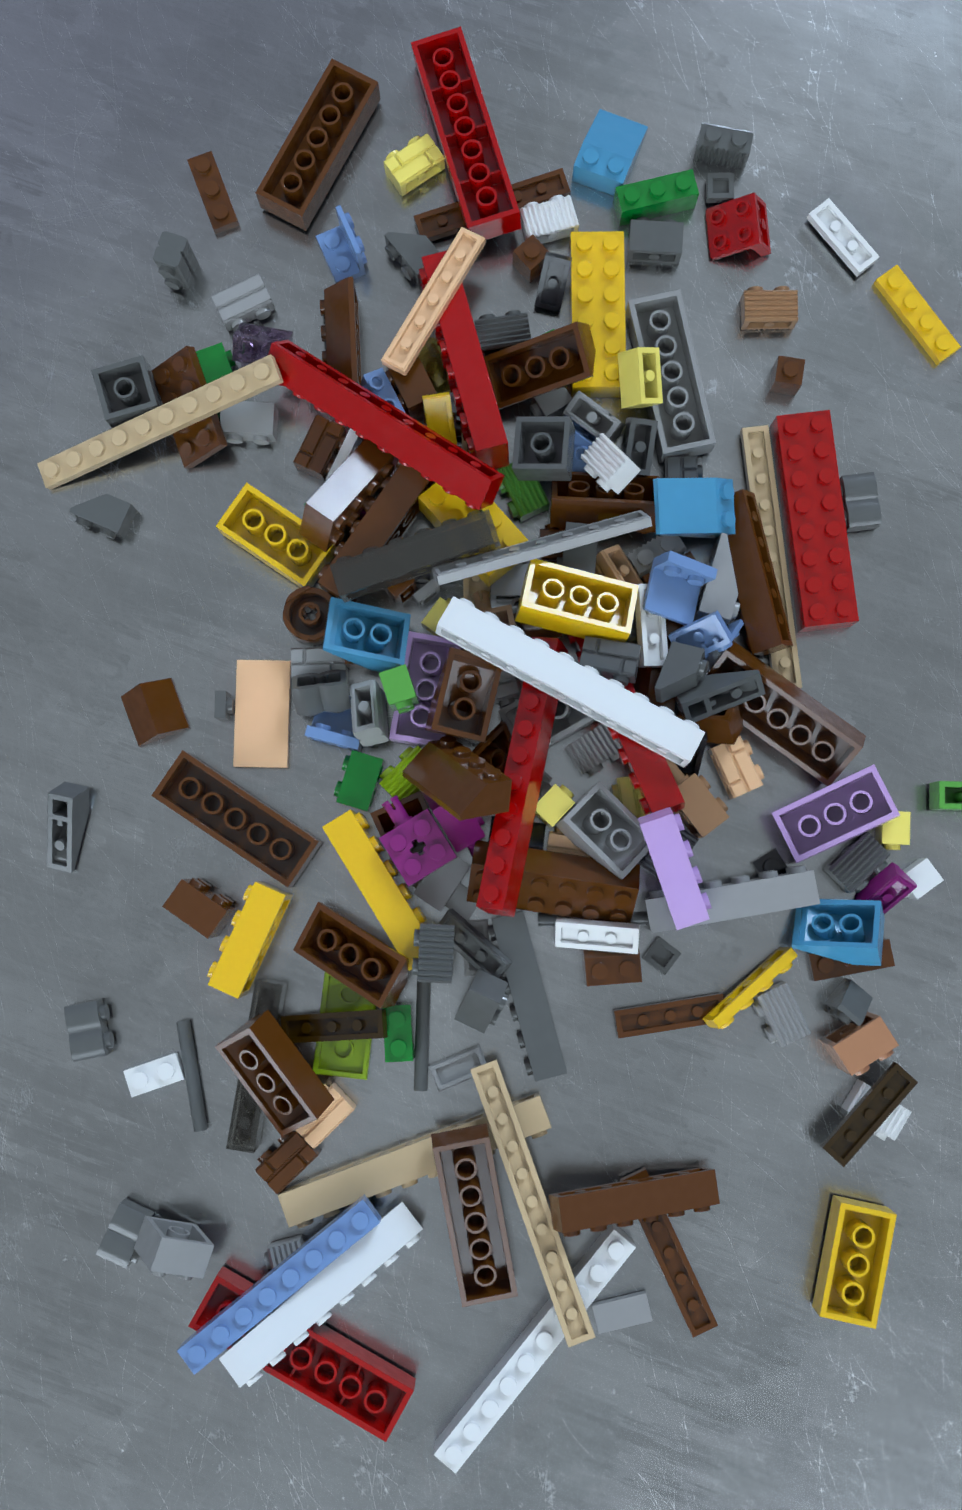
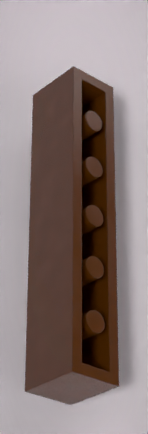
M741 489L734 492L736 534L727 536L738 589L737 599L741 607L740 619H742L748 635L746 643L752 654L765 656L792 647L793 643L755 494Z
M706 1167L549 1194L553 1230L563 1233L564 1237L578 1236L581 1234L580 1230L589 1228L591 1232L607 1230V1225L616 1224L617 1227L633 1225V1220L642 1219L643 1222L659 1220V1215L668 1214L669 1217H679L685 1215V1210L693 1209L694 1212H705L710 1210V1206L720 1204L715 1169Z

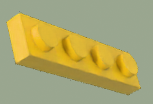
M898 265L875 280L874 285L936 365H939L961 348Z
M779 947L702 1019L711 1028L724 1029L734 1021L733 1016L738 1011L747 1009L754 1002L753 997L759 992L769 989L774 983L772 980L778 974H783L792 967V961L798 956L792 947Z

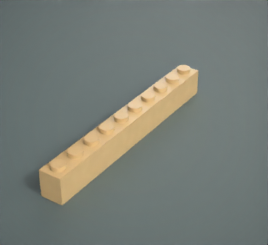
M539 1092L512 1102L525 1138L528 1136H532V1139L542 1137L548 1133L547 1129L552 1128ZM486 1113L478 1114L284 1188L278 1194V1198L288 1227L297 1225L298 1228H303L314 1222L313 1218L321 1215L324 1218L332 1217L340 1212V1208L347 1205L351 1206L364 1194L367 1198L374 1195L376 1198H381L392 1193L391 1189L401 1185L402 1188H408L418 1183L417 1179L427 1175L428 1178L437 1177L431 1134L487 1123L492 1155L495 1154V1149L498 1147Z

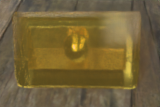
M429 337L418 356L436 393H444L449 390L447 372L443 368L440 356L441 351L440 347L437 346L436 339Z

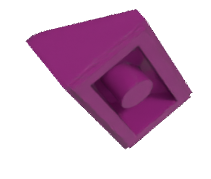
M892 862L870 880L863 890L856 893L855 898L856 900L881 901L885 914L917 888V884L897 864Z

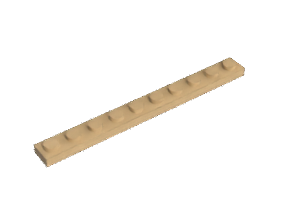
M270 354L37 463L45 487L52 490L283 383L284 381L275 357Z
M769 426L746 427L740 430L747 490L755 494L793 643L792 647L769 654L770 667L801 689L802 681Z
M496 1059L471 1068L470 1071L568 1348L595 1338L593 1327L559 1232L553 1230L551 1210L498 1061Z

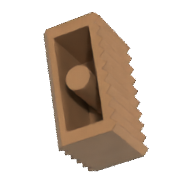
M753 286L744 290L740 298L741 330L794 329L798 322V291L790 290L788 286H778L774 290H763V287Z

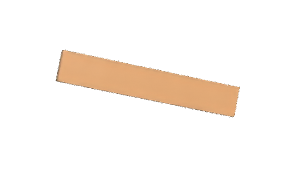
M461 227L382 357V365L404 376L407 375L486 244L485 237Z

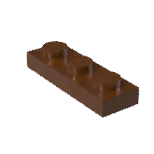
M212 151L187 159L215 235L240 226Z
M887 938L883 939L881 966L851 965L807 953L812 981L895 966L890 939Z

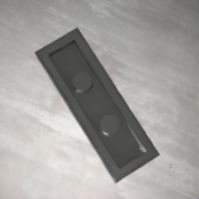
M453 908L449 909L439 922V924L455 925L454 949L477 970L479 968L499 979L502 978L512 964V961Z

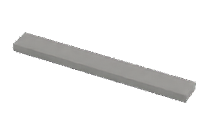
M642 510L439 565L432 568L433 578L440 586L652 526L651 517Z

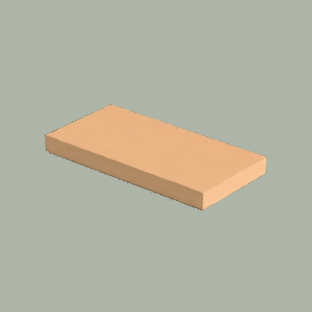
M237 660L233 767H289L291 661Z

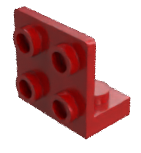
M755 192L706 209L709 251L712 260L748 249H753L761 257L771 254L766 203Z

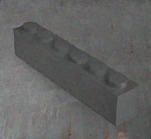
M523 910L515 912L514 917L500 916L492 918L493 925L488 926L491 941H497L499 950L512 961V964L506 971L507 978L502 980L509 983L505 993L507 995L511 994L514 1005L509 1006L513 1022L519 1021L521 1032L516 1033L520 1049L526 1048L528 1059H524L527 1075H533L535 1082L566 1074V1066Z

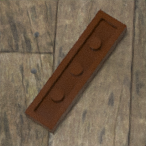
M716 993L613 1010L617 1037L619 1039L707 1025L702 1018L724 999L723 994Z

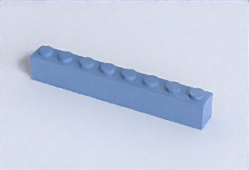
M365 1194L181 1344L177 1352L194 1375L381 1222V1215Z

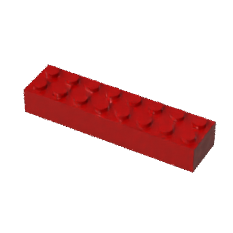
M461 26L411 42L415 65L466 229L485 237V240L522 229L518 204Z
M447 250L421 257L423 268L418 270L422 291ZM462 283L434 328V335L437 346L440 347L443 368L447 372L448 386L450 392L453 393L454 407L457 417L460 418V428L463 439L467 443V452L490 467L498 469L509 466L508 440Z
M830 410L776 416L770 425L798 633L851 627L859 621Z
M223 1266L216 1275L188 1327L197 1331L254 1284ZM316 1322L307 1329L310 1335L299 1345L295 1346L292 1342L283 1350L286 1356L272 1367L268 1363L262 1368L265 1372L385 1442L414 1392L416 1378L329 1327L323 1324L318 1326ZM235 1341V1342H234L232 1345H230L227 1349H229L231 1346H233L237 1341Z

